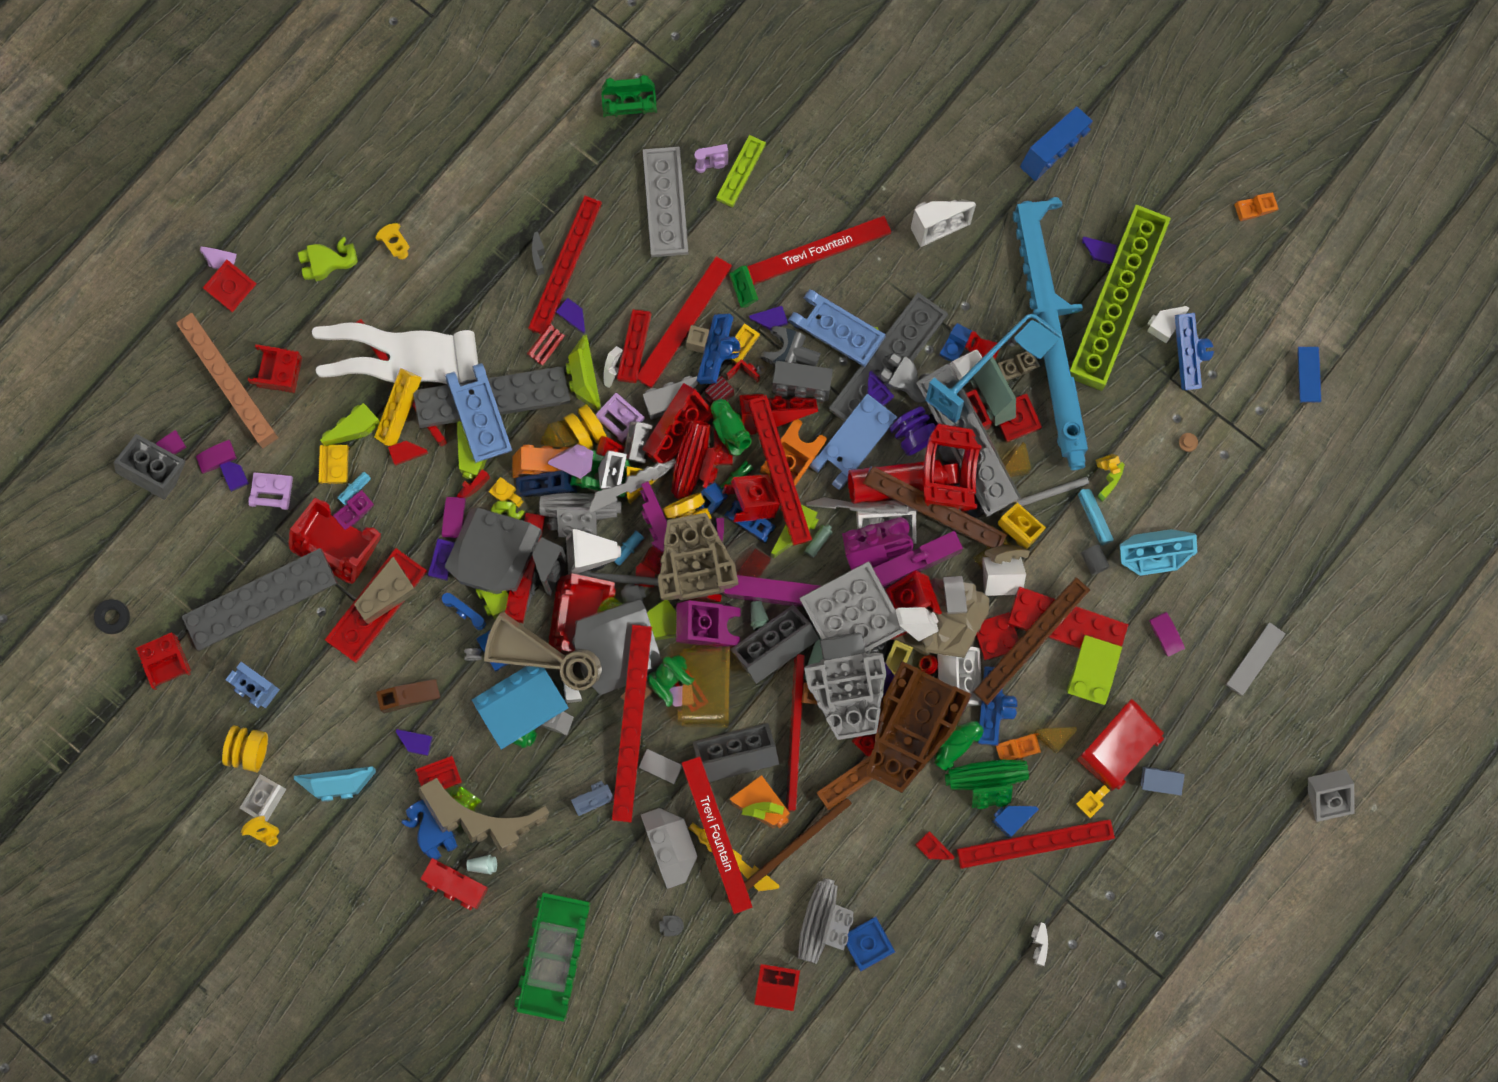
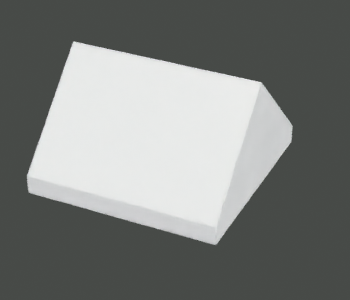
M990 557L982 558L984 594L986 596L1016 595L1019 587L1024 588L1026 572L1021 557L1019 560L1012 558L1010 563L1003 561L1002 564L992 562Z
M260 774L240 809L255 818L264 815L267 822L286 789Z

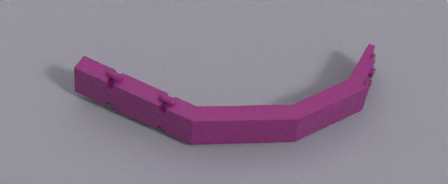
M649 481L641 484L643 490L640 492L646 502L642 505L644 510L641 513L647 525L650 523L652 525L649 530L655 541L651 544L654 549L664 554L667 520ZM953 531L873 569L885 589L915 570L920 572L961 554L963 547L956 532ZM737 575L739 584L725 589V592L721 594L732 599L804 607L799 598L821 586Z

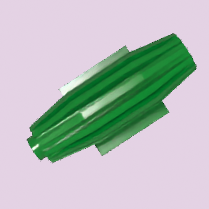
M1000 759L969 763L949 769L948 774H945L946 786L950 785V789L973 790L972 808L985 809L993 805L1003 807L1010 804L1013 792L1012 785L1029 780L1026 760Z

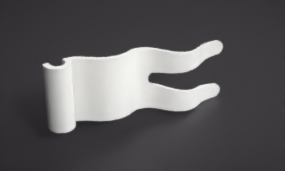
M341 323L315 327L312 330V336L315 339L359 341L390 355L389 361L370 357H356L336 363L320 365L316 368V373L319 377H335L358 373L395 383L400 368H403L420 376V382L432 381L447 384L445 374L454 371L459 383L476 380L472 366L478 364L473 331H459L454 336L433 331L391 333L361 323Z

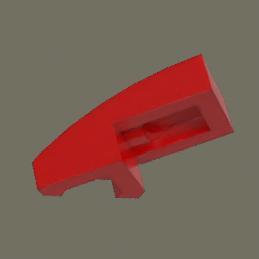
M482 469L471 485L464 481L462 484L463 488L457 497L466 499L476 493L490 479L489 474Z

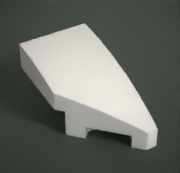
M617 346L608 353L605 362L604 385L608 388L611 387L614 378L618 375L619 368L616 367V364L623 350Z

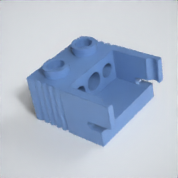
M242 662L237 666V671L234 672L232 670L226 678V681L236 687L234 689L236 693L242 697L245 694L251 698L249 702L257 708L260 706L267 708L280 690Z

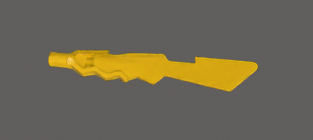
M693 822L688 829L698 836L700 843L705 844L709 852H712L705 830ZM733 850L739 869L747 879L759 870L755 865L752 869L742 861V855ZM766 875L754 887L758 891L778 889L779 884Z

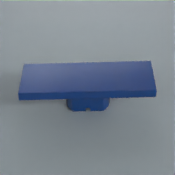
M1298 347L1300 402L1321 403L1319 347Z

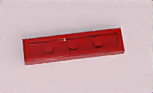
M632 309L617 375L618 381L637 382L652 315L650 311Z

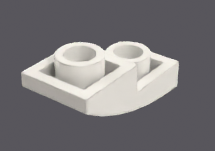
M1041 922L1038 926H1034L1031 937H1034L1033 943L1040 945L1039 948L1036 947L1033 954V959H1036L1034 964L1044 966L1048 950V936L1046 925Z

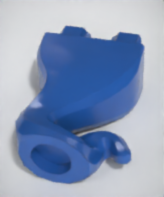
M423 799L406 810L410 822L403 820L402 823L409 828H414L418 825V814L420 812L424 814L417 840L422 852L425 855L427 854L430 859L438 860L442 857L438 847L443 844L448 852L458 847L453 831L448 832L447 830L442 833Z

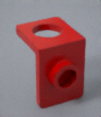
M972 331L965 348L969 352L978 350L983 358L997 343L982 339L975 331ZM975 339L974 345L971 347L972 340ZM999 350L993 355L994 360L996 359Z
M742 359L726 374V379L730 380L742 368L756 382L760 381V375L756 372L757 369L751 363L747 364Z

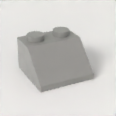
M1346 769L1308 777V794L1317 822L1355 814L1354 782Z

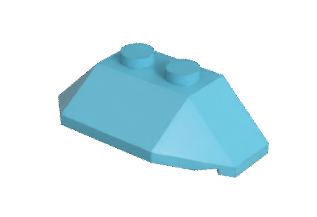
M1173 529L1136 534L1120 544L1121 564L1139 576L1178 570L1197 553L1196 534Z
M371 766L296 775L294 780L316 798L321 799L322 802L332 801L333 797L341 796V799H350L363 789L376 773V770Z

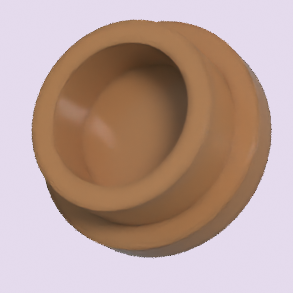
M1185 433L1179 439V446L1185 452L1194 451L1198 446V439L1192 433Z

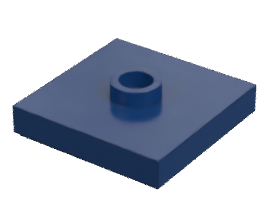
M877 917L848 932L846 946L860 971L895 953Z

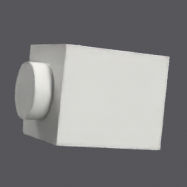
M1184 306L1162 310L1157 316L1153 315L1148 322L1150 327L1147 332L1167 343L1176 329L1175 315L1186 314L1189 307Z
M925 607L896 609L899 625L916 640L920 641L939 631L937 616Z

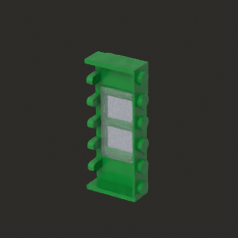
M542 893V897H538L536 908L539 909L538 916H534L532 928H535L533 936L529 937L527 946L530 948L529 956H525L523 963L526 971L524 976L521 975L519 987L522 988L521 994L516 996L514 1005L517 1008V1012L562 1022L566 1021L591 905L590 902Z

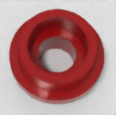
M932 655L922 657L919 662L921 671L928 675L934 673L938 666L937 659Z

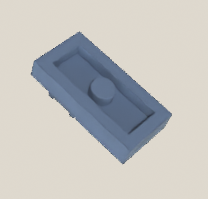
M602 781L591 785L592 792L581 794L571 800L578 816L614 800L608 785H604Z

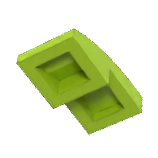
M1123 462L1117 466L1121 472L1114 475L1110 472L1106 477L1110 484L1097 496L1102 502L1117 485L1124 470L1125 464Z

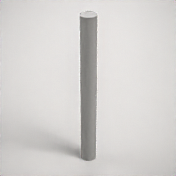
M1087 477L1019 499L1015 504L1018 502L1021 506H1025L1087 485L1089 480Z

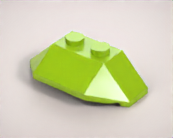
M583 335L568 356L569 363H566L567 374H571L573 380L569 381L571 392H575L576 398L594 410L599 411L601 404L587 335Z

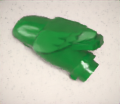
M725 399L714 401L711 405L714 429L721 442L727 447L729 455H740L752 443L750 433L746 431L741 415L734 412Z
M969 721L957 726L951 736L940 747L939 752L934 756L936 758L934 763L945 771L953 768L954 761L960 758L971 747L973 742L980 740L984 733V728L977 721Z

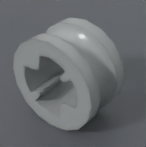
M478 648L465 649L466 657H464V660H481L482 656H480L482 650Z

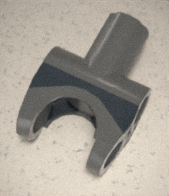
M778 326L771 328L770 333L783 343V347L778 352L769 353L763 351L760 355L763 361L774 367L776 361L797 362L802 365L817 366L821 353L802 347L806 339L803 334Z

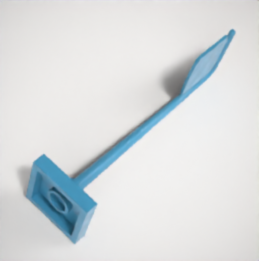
M1028 314L952 388L948 389L934 377L929 382L926 401L953 423H956L960 419L964 400L957 396V393L1027 319L1035 318L1040 323L1031 320L1014 339L1022 348L1039 359L1058 342L1054 334L1060 338L1062 334L1039 316Z

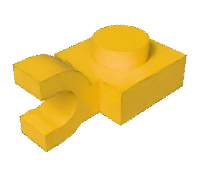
M1110 454L1096 459L1097 467L1105 471L1110 470L1113 475L1121 472L1120 468L1117 467V464L1120 463L1119 456Z
M501 477L489 491L499 501L507 502L509 500L515 503L518 508L523 503L522 498L514 494L516 488Z
M1104 785L1095 794L1089 791L1076 805L1091 818L1104 805L1100 800L1110 790Z

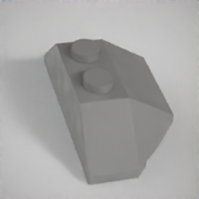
M660 808L641 814L666 888L669 889L686 883L697 859V854L685 820Z

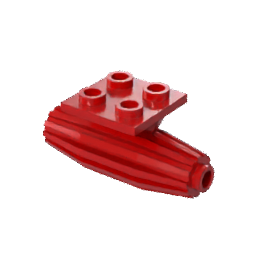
M691 421L680 446L674 467L671 490L674 497L679 500L691 495L699 478L704 482L703 487L707 488L710 483L713 484L719 469L716 466L721 462L724 451L721 450L722 444H718L717 447L708 448L710 424L704 421Z

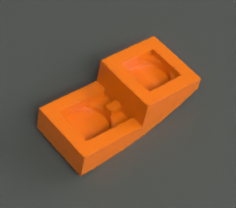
M1273 192L1257 195L1253 199L1237 201L1234 204L1240 221L1260 217L1279 210Z
M1036 734L999 743L996 746L1000 759L1017 760L1041 753Z

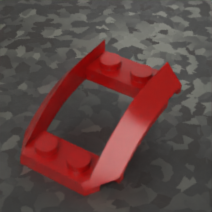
M938 424L930 435L923 472L924 501L927 506L930 504L961 508V511L977 508L974 494H976V468L979 451L982 447L975 440L976 435L972 429ZM937 445L965 449L961 466L960 487L934 483V461Z

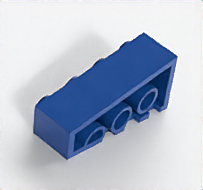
M1076 106L1030 147L1020 168L1036 182L1059 158H1062L1067 153L1070 147L1073 148L1079 142L1081 136L1084 138L1091 129L1089 127L1093 120Z

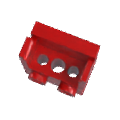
M255 344V348L263 352L258 378H248V382L256 384L258 388L295 393L302 362V356L299 351L294 352V350H284Z
M769 474L733 477L732 484L724 486L722 493H727L728 495L736 494L742 508V512L735 514L734 522L775 518L780 502Z
M913 571L886 589L895 610L897 608H927L930 606L934 613L942 614L929 576L919 571Z
M172 632L136 648L153 690H157L156 686L183 674L191 675V668L183 653L180 641Z

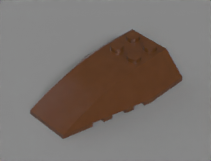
M902 661L884 696L883 710L880 714V723L875 736L876 741L874 750H872L867 776L903 793L955 731L972 694L956 686L953 687Z

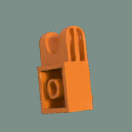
M799 419L792 422L781 438L787 462L790 464L789 468L795 487L827 440L825 436L819 435L811 443L801 441L798 431L802 421ZM765 461L759 473L762 475L769 474L772 481L767 462Z

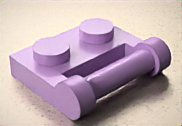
M727 144L696 150V171L703 173L707 168L714 167L719 169L728 165Z
M617 393L596 414L599 421L614 433L621 443L627 439L630 422L637 421L641 423L645 419L642 414ZM609 412L620 423H622L626 427V429L624 431H621L615 424H613L608 418L605 417V414Z
M254 473L249 506H272L288 510L293 477ZM258 493L282 495L283 498L282 500L258 498Z

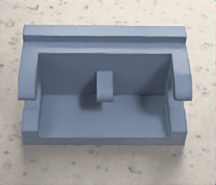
M1143 767L1141 777L1142 790L1182 795L1185 774Z

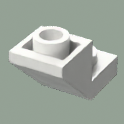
M974 350L949 364H951L957 378L960 380L982 359V356L978 350Z

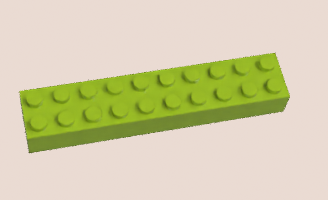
M1135 205L1071 365L1070 374L1071 377H1074L1075 381L1103 391L1167 230L1170 217Z

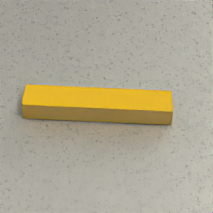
M400 368L374 436L383 444L388 446L397 444L414 400L413 393L419 387L420 376Z

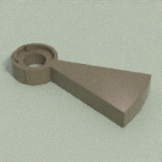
M504 612L498 615L488 636L484 655L485 662L560 669L562 681L574 690H586L600 678L602 671L601 663L593 652L578 649L565 656ZM574 662H582L587 666L588 675L586 678L581 679L574 675L572 670Z

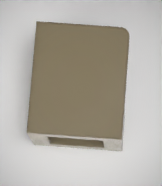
M691 325L686 342L687 349L704 353L709 329Z

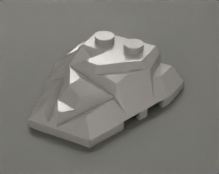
M865 652L836 659H822L818 663L804 667L808 688L814 695L819 708L823 711L837 740L877 733L881 698L883 697V686L886 678L883 653L867 654Z

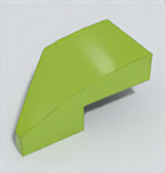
M760 802L743 808L741 815L764 820L766 812L783 815L784 807L771 802Z

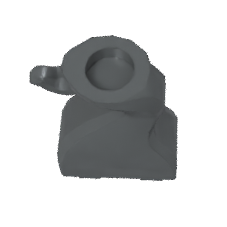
M891 353L887 358V362L893 368L889 371L883 367L877 376L887 388L903 390L914 401L926 403L916 383L918 382V373L913 361L906 356ZM929 373L922 374L919 377V380L928 376Z

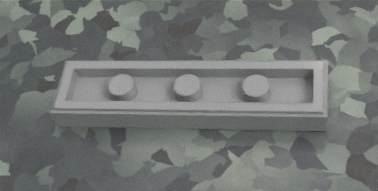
M1268 623L1228 680L1226 686L1240 696H1243L1285 636V633L1273 624Z

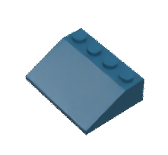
M533 666L522 668L472 699L473 704L500 749L505 748L569 708L545 668Z

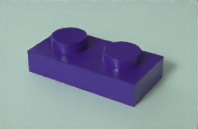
M437 539L428 573L429 577L448 581L450 572L445 569V564L455 542Z

